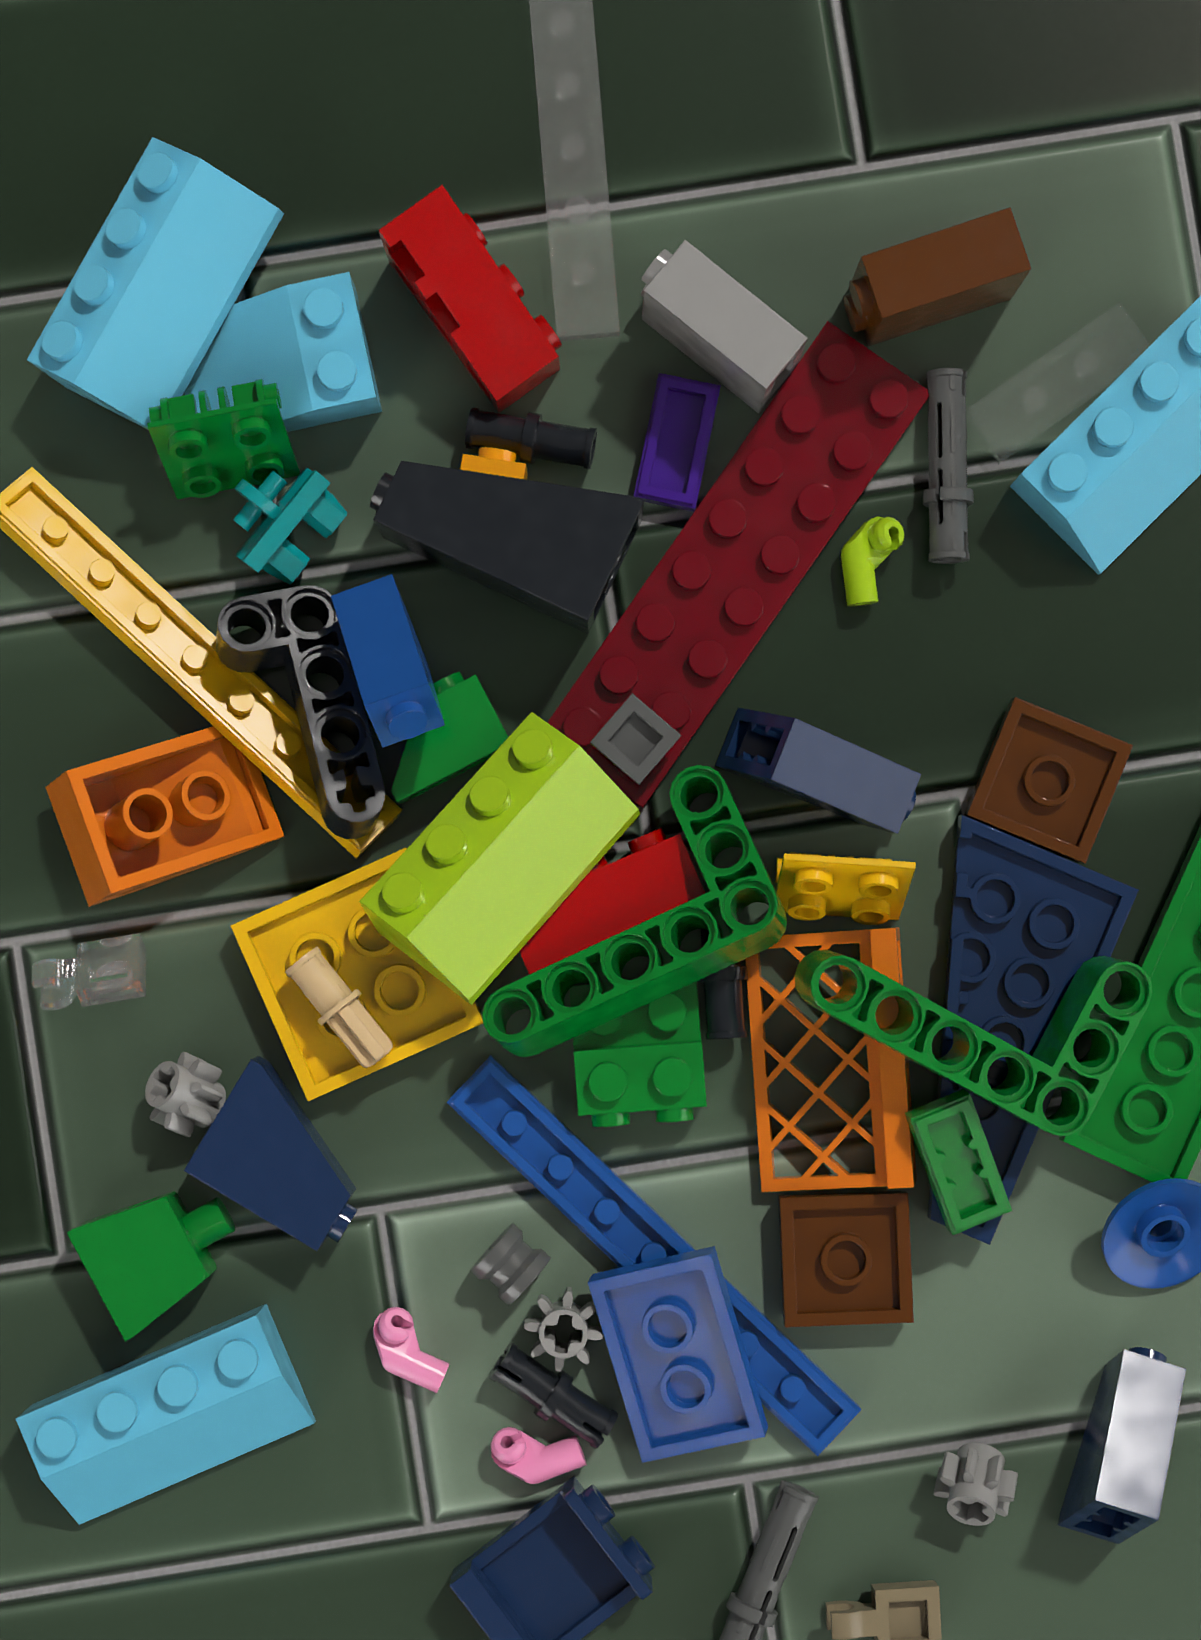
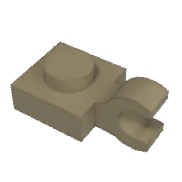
M935 1580L871 1584L872 1603L848 1600L825 1602L827 1630H831V1637L835 1640L874 1636V1640H942L939 1586Z

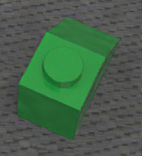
M456 672L434 683L445 725L407 739L391 789L397 803L403 805L487 761L508 738L476 674L464 680L462 674Z

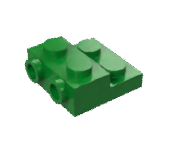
M697 981L573 1038L578 1116L591 1115L592 1127L630 1124V1112L655 1110L656 1122L688 1121L694 1119V1107H707ZM590 984L573 985L569 988L571 1007L579 1006L586 1000L590 992Z

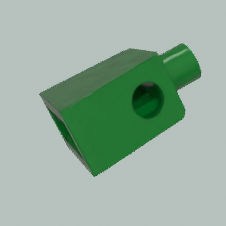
M171 1191L87 1220L68 1231L67 1235L123 1339L127 1341L217 1270L216 1263L207 1246L234 1232L235 1225L227 1208L218 1197L188 1213L176 1191Z

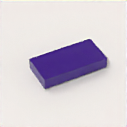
M662 373L658 374L633 497L652 504L695 512L721 385Z

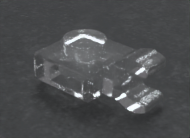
M137 933L78 943L76 958L61 960L43 959L33 963L31 983L33 988L41 987L40 1005L42 1010L65 1008L73 1002L77 995L82 1007L146 997V948L141 934Z

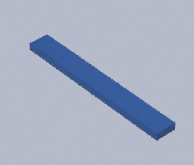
M492 1055L447 1101L466 1122L619 1268L696 1250ZM724 1277L761 1403L815 1455L819 1456L861 1411L860 1406Z

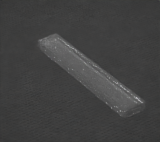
M529 0L556 333L560 341L620 337L592 0Z

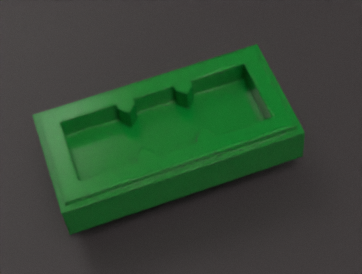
M965 1089L905 1113L946 1228L952 1235L1012 1211L971 1095Z

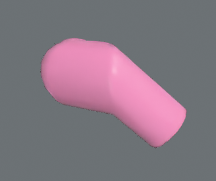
M391 1307L379 1314L374 1322L373 1336L384 1369L391 1374L437 1393L450 1363L420 1351L413 1318L404 1308Z
M506 1427L497 1431L491 1441V1455L494 1462L502 1470L529 1484H539L587 1465L577 1435L546 1446L516 1428Z

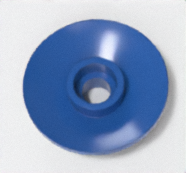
M1180 1178L1159 1180L1136 1189L1117 1204L1104 1225L1101 1247L1109 1268L1118 1278L1136 1287L1153 1289L1177 1285L1201 1272V1183Z

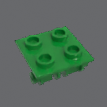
M258 379L255 382L231 386L234 406L231 407L226 388L224 386L218 387L217 393L220 409L211 410L206 390L198 391L200 413L197 412L194 394L161 398L160 406L149 408L151 422L147 423L148 430L177 500L188 497L205 498L215 495L219 491L234 489L242 478L251 485H261L272 471L283 479L300 475V469L280 411L282 404L277 383L265 385L263 379Z

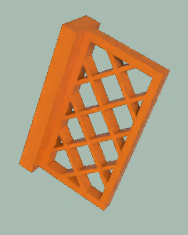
M899 927L786 934L782 936L779 942L768 948H785L801 962L806 955L797 947L822 945L819 950H829L834 944L859 943L861 963L903 985ZM760 952L746 958L761 1192L888 1186V1189L914 1188L917 1182L915 1141L905 1116L906 1112L912 1110L909 1059L866 1035L848 1053L821 1029L823 1024L830 1018L829 1015L823 1013L814 1023L787 999L795 989V977L782 992H779L761 976ZM822 973L820 979L837 994L841 986L828 974ZM762 988L775 999L765 1012ZM894 996L883 999L877 1007L875 1015L880 1029L892 1025L897 1018L899 1008ZM780 1005L809 1029L786 1056L766 1040L765 1022ZM814 1035L843 1059L820 1087L791 1062ZM865 1045L867 1046L868 1069L855 1059L856 1055ZM767 1052L779 1062L778 1066L769 1076ZM848 1065L869 1082L870 1099L854 1117L825 1092ZM785 1068L813 1092V1095L791 1120L770 1103L769 1086ZM818 1099L822 1100L847 1123L825 1150L796 1126L798 1121ZM870 1109L873 1134L859 1122ZM771 1116L784 1127L774 1139L772 1136ZM852 1129L874 1147L875 1172L849 1173L830 1156ZM790 1132L818 1158L802 1176L775 1177L774 1149ZM823 1162L836 1173L812 1175Z

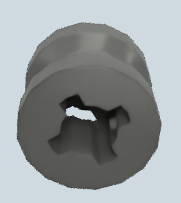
M512 1223L491 1244L470 1271L479 1280L489 1279L496 1285L499 1298L509 1306L535 1280L548 1264L551 1257L544 1250L532 1249L523 1241V1231Z

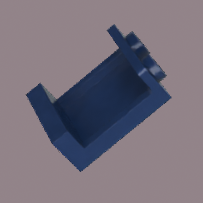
M573 1476L454 1568L449 1586L490 1640H581L637 1595L641 1600H644L653 1593L652 1577L649 1572L655 1566L647 1552L633 1536L624 1541L609 1521L615 1517V1513L597 1487L592 1484L587 1489H584L576 1477Z

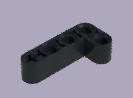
M303 585L244 596L230 601L222 608L217 622L216 653L220 661L229 669L237 672H255L285 666L322 818L331 832L344 839H358L368 835L375 828L385 801V787L360 690L331 599L332 595L321 587ZM301 614H310L322 621L324 627L316 632H305L297 628L292 620ZM239 626H249L258 631L262 638L253 644H241L236 642L229 632ZM315 673H326L337 680L339 687L331 692H320L309 685L307 678ZM330 732H340L346 734L352 740L355 747L345 753H336L329 750L323 744L321 738ZM352 774L353 777L350 785L356 803H365L362 812H354L350 803H342L346 790L345 777Z

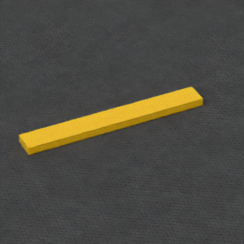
M33 467L28 469L0 493V529L356 859L398 818L402 809L385 794V801L376 826L368 835L358 839H344L331 832L322 818L296 711L254 672H237L224 665L216 653V637ZM321 738L323 744L329 750L341 753L326 738ZM352 774L345 777L346 790L342 803H350L354 812H362L365 803H356L350 785L353 777Z

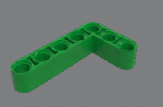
M702 765L688 767L677 774L671 784L669 793L671 805L710 892L501 987L492 993L484 1004L482 1013L483 1024L489 1035L505 1050L520 1057L537 1055L764 951L780 941L787 925L785 909L725 780L718 771L709 766ZM708 792L718 795L717 801L709 810L701 813L689 811L691 803L700 794ZM738 847L743 849L742 857L732 867L724 869L714 866L715 858L725 848ZM761 902L769 905L768 913L759 923L744 925L738 922L740 913L749 904ZM696 929L709 931L708 941L698 951L688 953L680 950L681 941L690 931ZM637 956L649 957L648 969L642 976L633 980L622 979L623 968L630 959ZM582 982L590 983L589 995L583 1003L575 1007L564 1006L565 994L569 988ZM518 1010H530L531 1018L527 1027L520 1033L507 1034L506 1025L510 1016Z
M826 949L816 950L801 960L794 976L796 990L800 997L809 1005L1024 1122L1057 1136L1072 1135L1081 1130L1087 1123L1140 1023L1152 996L1151 980L1147 972L1139 965L1107 956L1092 957L1085 961L1077 970L1034 1054L1031 1056L854 958ZM832 965H838L843 973L842 987L836 995L824 999L819 991L820 977L827 968ZM1117 972L1121 978V990L1115 1000L1107 1003L1103 988L1109 976ZM894 996L899 1008L897 1018L892 1025L880 1029L875 1015L877 1007L883 999ZM950 1027L954 1040L952 1048L945 1056L935 1058L932 1052L933 1038L942 1028ZM1088 1029L1092 1041L1090 1051L1085 1057L1076 1060L1073 1053L1074 1041L1081 1032ZM1004 1057L1008 1065L1007 1076L1000 1085L991 1088L987 1078L989 1067L995 1060ZM1059 1087L1062 1096L1060 1108L1055 1114L1045 1117L1042 1105L1044 1098L1049 1091Z

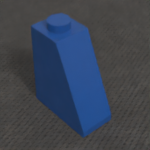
M390 574L332 595L331 599L360 694L382 748L444 726L443 715L426 657L393 575Z

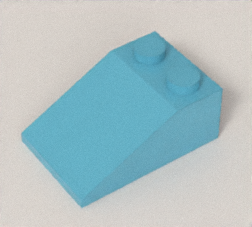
M350 272L285 285L233 304L184 391L185 395L194 394L197 412L200 413L198 391L206 390L211 410L220 409L217 393L218 387L224 386L226 388L231 407L234 406L231 386L255 382L258 379H263L265 385L277 383L282 404L280 411L287 432L382 412L358 295Z

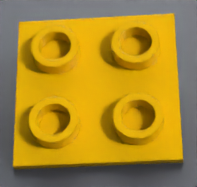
M797 852L784 853L783 858L777 857L775 883H778L776 892L785 909V913L798 920H818L828 915L851 917L855 922L865 925L883 924L888 920H899L916 869V862L892 861V859L854 858V856L835 857V855L829 854L828 856H822L821 854Z

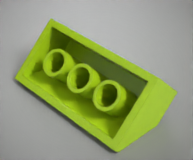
M531 712L359 902L379 934L472 1005L639 817L640 811L577 743Z

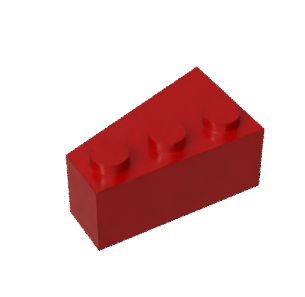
M443 184L379 229L390 265L498 413L505 410L560 370L559 356L556 350L562 346V343L557 334L541 314L533 319L520 300L525 295L521 285L504 263L499 267L485 248L488 245L485 236L468 213L462 214Z

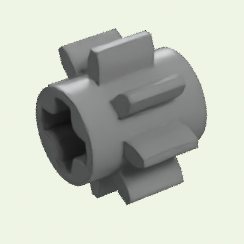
M181 1052L177 1064L172 1061H165L159 1064L151 1073L145 1089L148 1104L155 1107L149 1117L150 1120L185 1137L191 1136L194 1125L202 1128L210 1126L226 1101V1092L223 1085L216 1082L222 1070L186 1052Z
M572 1287L566 1288L563 1300L554 1303L547 1296L540 1294L537 1301L539 1308L543 1311L541 1319L531 1317L525 1319L524 1329L529 1332L539 1333V1340L531 1348V1356L534 1358L546 1351L555 1357V1369L561 1372L564 1366L565 1358H571L575 1355L582 1363L587 1365L590 1362V1355L585 1347L587 1339L597 1341L603 1339L604 1336L602 1328L588 1325V1318L596 1311L594 1302H587L583 1307L573 1302ZM559 1315L571 1316L572 1327L582 1330L581 1333H571L568 1343L556 1341L555 1330L546 1328V1325H557Z
M967 1443L958 1449L957 1455L950 1452L944 1453L942 1467L938 1469L934 1495L948 1498L947 1511L957 1521L973 1526L987 1525L995 1519L996 1514L1004 1517L1008 1515L1009 1504L1011 1501H1014L1018 1473L1004 1470L1005 1458L996 1448L983 1443Z

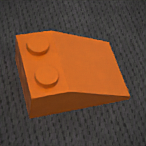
M214 726L67 770L45 787L89 907L148 888L284 837L260 769Z

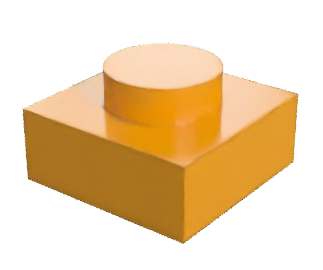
M481 447L479 448L478 456L462 455L460 470L525 480L528 478L526 463L515 462L516 453L498 448Z

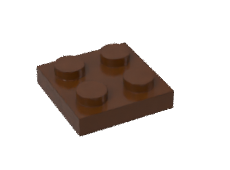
M1014 697L1010 700L964 816L1077 863L1086 864L1133 745Z
M881 1191L778 1195L783 1324L785 1327L914 1323L908 1192Z

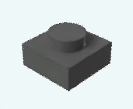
M632 693L591 740L590 744L637 785H640L680 739L681 735Z

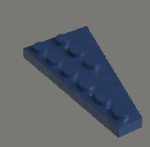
M959 815L944 1008L1032 1056L1080 966L1092 957H1111L1139 890L976 820ZM950 1027L942 1028L940 1058L945 1056L953 1045V1033ZM1004 1057L995 1060L989 1067L987 1078L991 1088L1000 1085L1007 1076L1008 1065ZM938 1075L937 1099L964 1089ZM1056 1088L1049 1091L1044 1098L1042 1104L1044 1115ZM967 1091L971 1095L1009 1200L1039 1128L1024 1122ZM930 1184L927 1217L946 1226ZM1002 1215L961 1233L990 1245Z

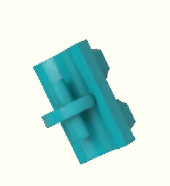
M305 467L276 504L272 501L287 482L274 471L269 474L258 489L243 478L234 488L248 502L235 516L233 521L248 532L263 513L266 515L235 556L259 573L263 569L268 574L288 584L294 582L310 560L306 554L286 539L301 519L322 537L327 538L347 516V511L334 495L326 489L330 482L316 470L311 471L307 467Z

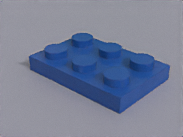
M715 1246L592 1274L588 1281L589 1289L642 1463L766 1436L768 1429L767 1420Z

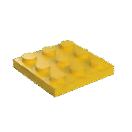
M407 848L230 925L307 1101L483 1024L482 1014L476 1001L472 1005L379 934L359 902ZM315 947L321 950L323 957L352 992L358 989L362 993L357 999L392 1041L393 1048L371 1067L365 1068L360 1065L328 1023L323 1026L318 1023L317 1020L322 1016L294 980L285 973L290 966Z

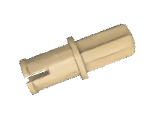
M318 947L306 953L285 971L322 1016L317 1020L321 1026L328 1023L361 1066L365 1068L371 1067L393 1048L392 1041L357 999L362 993L358 989L353 992L349 989L323 957Z

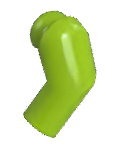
M877 516L867 520L843 545L841 561L847 606H862L878 602L874 570L894 550H897L904 541L903 527L895 518Z

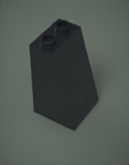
M408 461L400 462L395 475L387 472L383 474L370 502V508L376 510L373 521L384 539L586 634H589L642 522L644 501L629 495Z

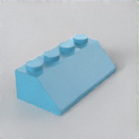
M152 137L29 354L27 361L65 388L148 429L147 423L151 422L149 416L150 407L160 406L161 398H173L183 395L284 213L201 158Z
M1201 296L1010 485L1098 575L1201 475Z
M267 1304L38 1401L16 1418L40 1479L79 1525L316 1422Z

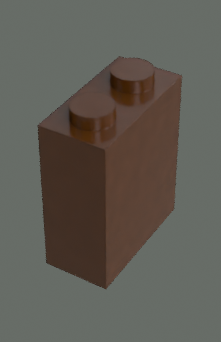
M1011 207L861 256L854 276L849 282L850 294L843 297L846 314L853 331L863 330L868 346H872L1011 300L1031 270Z

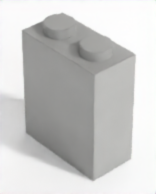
M684 240L674 254L664 249L653 260L641 279L646 283L640 294L643 297L642 320L759 414L799 363L808 338L688 241Z

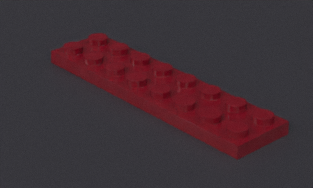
M829 321L824 325L547 722L577 743L622 792L642 809L929 397L928 389ZM632 693L681 735L680 739L640 785H637L590 744L591 740Z

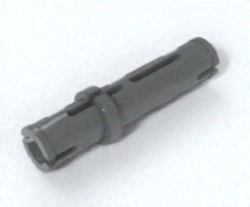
M939 368L926 373L929 393V489L923 491V505L929 507L930 553L928 554V561L938 564H955L970 560V553H968V506L974 503V490L967 488V371L959 368Z
M781 1480L773 1507L765 1522L744 1579L740 1584L738 1592H731L726 1604L730 1612L719 1640H762L766 1627H773L778 1615L774 1607L779 1592L787 1577L807 1522L819 1499V1496L815 1495L814 1492L795 1483Z

